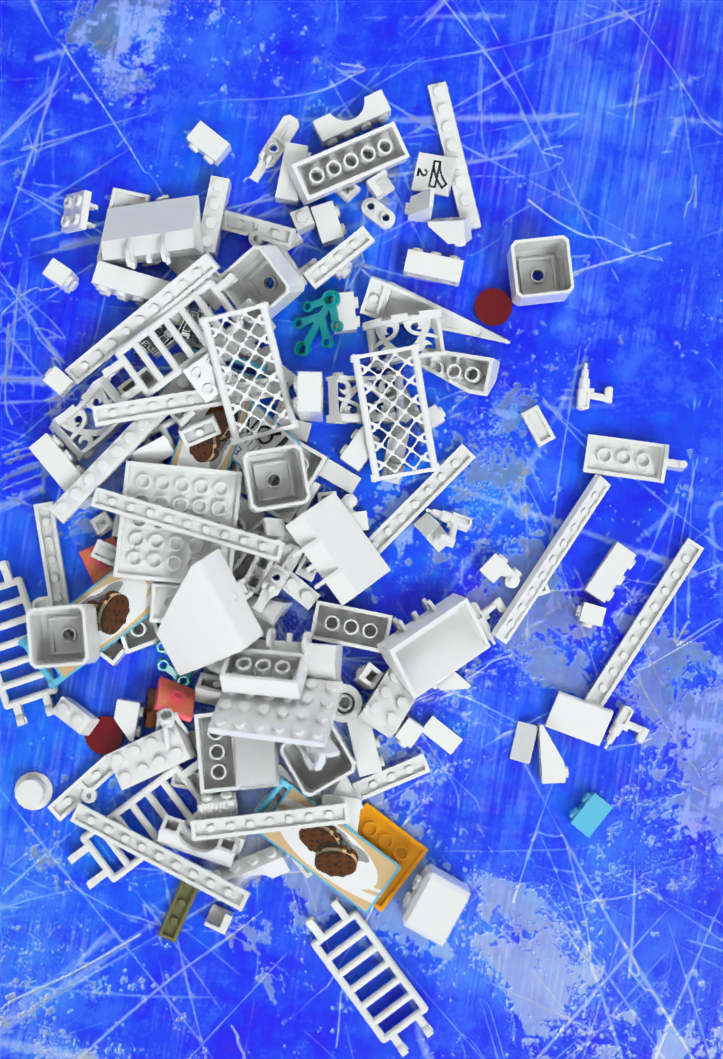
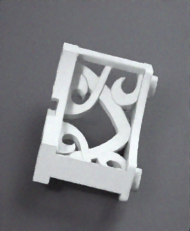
M424 310L411 315L401 313L391 315V318H377L362 323L363 331L367 333L369 353L378 352V347L382 345L385 347L381 351L397 348L389 341L397 336L400 325L404 324L409 333L418 336L414 344L420 345V360L429 359V362L440 361V357L447 355V351L444 348L440 320L442 310ZM431 321L433 324L434 334L429 333ZM417 323L418 328L416 329L421 330V332L412 330V324ZM390 327L393 328V333L386 338V336L389 335V333H387V329ZM426 337L435 338L436 351L429 352L426 350L427 345H432L431 342L425 340ZM411 350L397 352V354L406 360L411 356ZM387 354L386 358L382 361L388 363L393 354ZM396 357L391 360L389 366L404 363V361ZM375 360L370 368H376V371H382L385 367L379 360Z
M389 371L386 372V375H381V377L387 382H391L396 373ZM343 372L332 373V376L325 377V380L328 381L329 415H326V423L363 424L360 405L351 400L354 394L358 392L357 386L354 385L351 388L350 384L356 383L355 376H346ZM363 376L364 384L370 386L372 385L371 382H375L377 376ZM397 376L393 381L395 382V387L399 390L403 389L404 378L401 376ZM378 379L377 382L380 383L378 387L374 385V389L382 394L386 390V382ZM338 383L345 385V390L339 389L340 393L345 395L344 398L338 396ZM392 388L388 389L385 394H388ZM395 389V395L390 397L385 395V397L391 401L398 397L399 392ZM371 390V392H373L378 398H380V395L378 393ZM400 395L396 401V405L404 409V395ZM382 398L378 404L383 403L379 407L382 412L386 413L391 407V403ZM347 405H353L356 408V413H351L350 408L352 407ZM394 407L388 412V416L395 421L402 415V410L397 407L396 412ZM373 410L369 413L371 422H380L383 418L381 412L377 413ZM404 414L399 422L407 421V414ZM385 417L382 421L384 423H394L388 417Z
M104 375L92 382L88 390L81 396L83 401H80L76 407L74 405L70 406L54 418L49 426L51 432L58 435L79 462L84 458L86 460L90 459L95 454L94 451L113 436L124 423H128L105 425L103 429L96 430L84 429L88 421L85 409L88 407L92 410V407H95L94 402L96 399L99 400V404L103 402L102 405L123 402L120 398L121 394L110 383L112 379L106 378ZM76 417H82L81 424L80 422H76ZM62 428L73 432V434L69 437ZM78 435H81L79 444H82L84 440L88 442V445L82 450L73 442ZM93 436H100V437L97 438L96 440H94V437H93Z

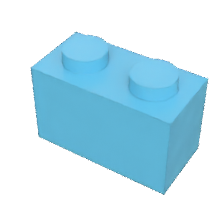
M593 791L587 792L582 797L581 805L578 808L575 807L570 812L568 820L588 838L613 808Z

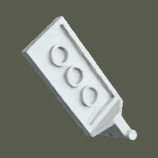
M588 434L583 473L664 484L666 470L683 472L688 464L684 460L668 459L669 445Z

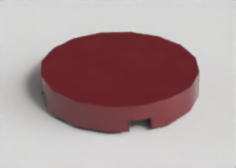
M497 288L486 289L478 295L474 304V312L477 319L483 324L496 327L508 320L512 312V302L506 292Z
M104 715L97 717L100 721L89 736L85 735L87 745L98 754H109L117 750L124 738V732L114 718Z

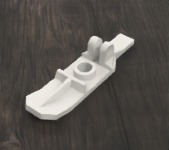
M292 115L283 116L260 152L259 163L249 177L251 180L258 183L265 171L275 166L284 152L285 143L291 142L300 127L298 119ZM276 146L277 150L273 152L270 148Z
M293 543L284 546L280 562L274 563L261 584V594L253 606V610L261 614L268 601L280 593L302 556L301 554L296 559L292 557L301 549ZM278 575L280 576V579L278 581L273 580V577Z

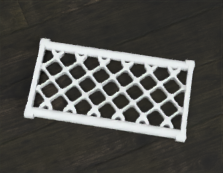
M268 301L198 319L206 339L231 433L230 441L232 445L299 427L298 419L295 418L268 311L270 309ZM260 308L261 314L257 318H252L247 314L248 311ZM242 314L238 323L228 320L229 316ZM244 316L254 321L250 330L240 327V322ZM223 319L219 328L210 327V321ZM225 321L235 326L231 335L221 332V327ZM257 323L264 325L266 333L262 337L252 334V330ZM238 328L247 333L241 343L233 339V335ZM219 333L228 338L222 348L215 346L214 338ZM250 335L259 340L253 350L245 346V342ZM231 340L240 345L234 355L226 351V347ZM262 342L269 344L271 351L265 357L257 353V349ZM243 347L252 352L246 362L238 358V354ZM223 353L233 357L228 367L220 365L219 357ZM255 354L263 358V363L258 369L250 365V361ZM235 360L245 364L239 374L231 370ZM267 361L274 363L275 371L271 375L262 372V367ZM247 367L256 370V375L251 381L243 377ZM228 372L238 376L232 386L225 384L224 376ZM260 373L268 377L264 387L255 384V380ZM240 379L250 383L246 392L236 389ZM272 380L279 382L280 390L276 394H272L266 389ZM253 385L261 389L257 399L248 396V392ZM233 391L243 395L239 404L230 403L229 395ZM265 392L273 396L269 406L260 403V398ZM246 397L254 401L250 411L241 408V404ZM276 399L284 402L285 408L280 413L271 409ZM257 404L266 408L262 418L253 415V410ZM239 409L248 414L243 423L236 422L234 414ZM269 411L278 415L273 425L264 420ZM250 416L259 420L255 430L246 426ZM280 418L288 419L289 424L276 427ZM262 423L271 426V429L257 432ZM243 428L252 431L250 435L239 437V432Z
M417 343L401 348L361 355L352 354L350 356V362L353 363L372 473L370 478L371 482L374 483L385 479L440 471V464L437 463L419 356L420 345ZM411 350V356L406 360L397 354V352ZM393 354L388 363H384L378 358L379 355ZM395 356L404 361L399 371L389 366V363ZM373 357V361L369 366L360 363L361 358ZM375 360H379L385 365L380 374H376L370 369ZM406 364L414 368L415 375L410 379L405 378L400 373ZM386 368H390L396 373L391 382H387L381 377ZM367 371L377 376V379L371 386L364 384L363 375ZM397 376L407 380V384L402 390L393 386V381ZM378 379H382L388 384V387L382 394L374 389ZM408 384L417 386L418 394L414 398L404 394ZM389 387H393L399 392L395 401H390L385 397ZM371 390L380 395L375 405L367 403L366 394ZM400 395L410 399L406 409L396 405ZM382 398L391 403V407L386 413L377 408V404ZM412 403L420 405L421 413L417 417H413L407 412ZM393 406L402 410V415L396 421L388 416V412ZM374 409L383 414V418L378 424L370 421L369 413ZM404 414L409 415L414 420L409 428L399 424V420ZM385 417L394 422V426L389 432L380 427ZM415 422L423 424L424 433L420 436H416L410 431ZM396 425H399L406 431L400 440L391 435ZM378 428L387 434L382 443L373 439V432ZM407 433L417 438L412 447H408L402 442ZM389 436L398 442L392 451L383 445ZM418 441H422L427 445V452L423 455H419L413 450ZM400 444L409 449L408 454L403 459L394 453ZM380 448H384L390 453L385 462L377 460L376 451ZM411 452L420 457L416 466H411L406 462V458ZM391 456L401 460L396 470L387 465V461ZM422 460L430 463V468L417 470V466ZM403 463L412 468V471L398 473V469ZM387 467L393 471V474L380 476L379 470Z

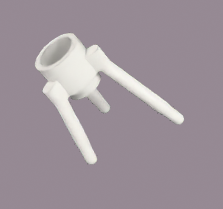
M165 708L156 713L155 730L158 731L160 726L163 727L166 749H169L168 729L174 725L175 720L182 730L189 735L190 732L179 718L177 712L173 713L171 709Z

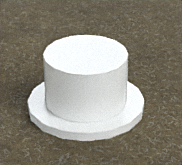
M344 684L334 719L337 722H350L357 718L362 710V696L352 685Z
M28 772L16 782L14 789L15 798L23 808L39 810L50 802L53 795V785L50 779L43 773Z

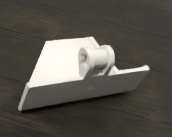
M220 549L213 550L191 566L156 633L179 675L192 672L238 653L263 635V631L246 601L254 594V591L250 590L246 582V576L235 580Z

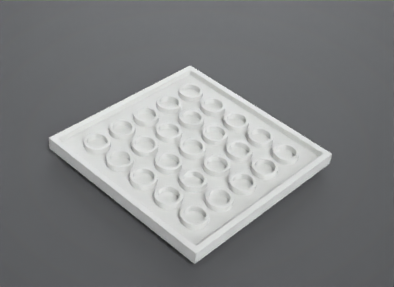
M126 461L122 495L237 529L243 472ZM120 515L113 577L181 584L191 566L215 549H220L233 574L235 549Z

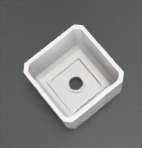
M564 235L515 240L507 253L512 303L516 306L565 301L574 289L569 239ZM535 271H539L542 273L543 279L536 281L533 279L532 274Z
M254 245L219 276V282L229 273L234 274L239 280L224 290L236 308L242 305L248 298L252 299L255 304L268 301L270 319L275 317L304 292L305 288L304 282L275 245ZM269 277L274 281L272 288H269L266 284ZM260 308L248 311L247 314L252 318H257L261 314ZM244 316L247 323H254L251 318Z
M297 444L247 452L242 458L241 464L249 509L252 512L260 513L301 506L310 499L303 451ZM271 475L279 477L280 482L277 486L269 484L268 479Z
M92 604L32 608L26 613L29 662L33 668L84 665L94 663L99 659L96 608ZM68 629L74 632V638L71 641L65 637V632Z
M334 722L329 737L339 749L340 754L339 756L326 757L327 764L323 765L322 770L315 771L313 769L309 771L296 744L282 743L280 753L303 794L311 797L350 775L355 770L356 760Z
M429 864L423 867L420 875L417 874L415 876L411 891H407L402 900L401 914L404 926L442 947L471 893L466 883Z

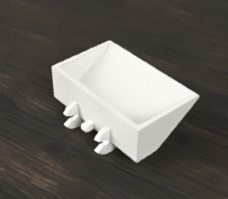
M194 195L108 208L101 239L102 261L116 266L128 265V267L136 269L137 263L147 262L149 264L153 263V261L163 260V262L171 264L172 258L203 254L199 196Z
M335 492L285 525L301 548L292 557L296 559L305 553L312 563L305 570L309 573L316 568L323 578L321 582L314 586L315 589L326 583L342 606L391 571Z
M453 593L436 605L430 599L427 601L423 598L422 606L426 612L419 616L416 611H413L411 613L413 620L407 625L401 619L393 618L392 622L396 632L377 644L384 660L414 700L490 648V644L468 598Z
M268 629L266 639H257L248 646L251 649L306 654L308 664L306 678L339 682L341 680L343 645L312 643V634L309 631H304L302 642L293 641V633H287L286 641L276 640V630Z

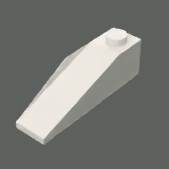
M426 348L429 352L436 351V349ZM447 351V355L440 357L441 360L437 362H429V359L420 360L421 367L469 394L486 397L496 382L500 362L494 358Z

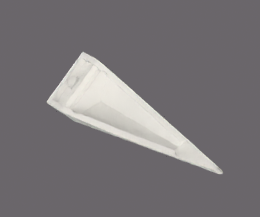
M372 276L359 312L375 319L391 318V315L401 313L411 315L418 313V311L441 309L442 317L440 320L442 330L506 344L510 343V340L393 282H388Z

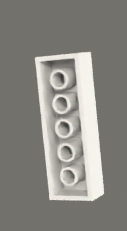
M393 121L294 163L290 166L288 172L305 206L370 178L384 169L388 170L400 165L410 156Z

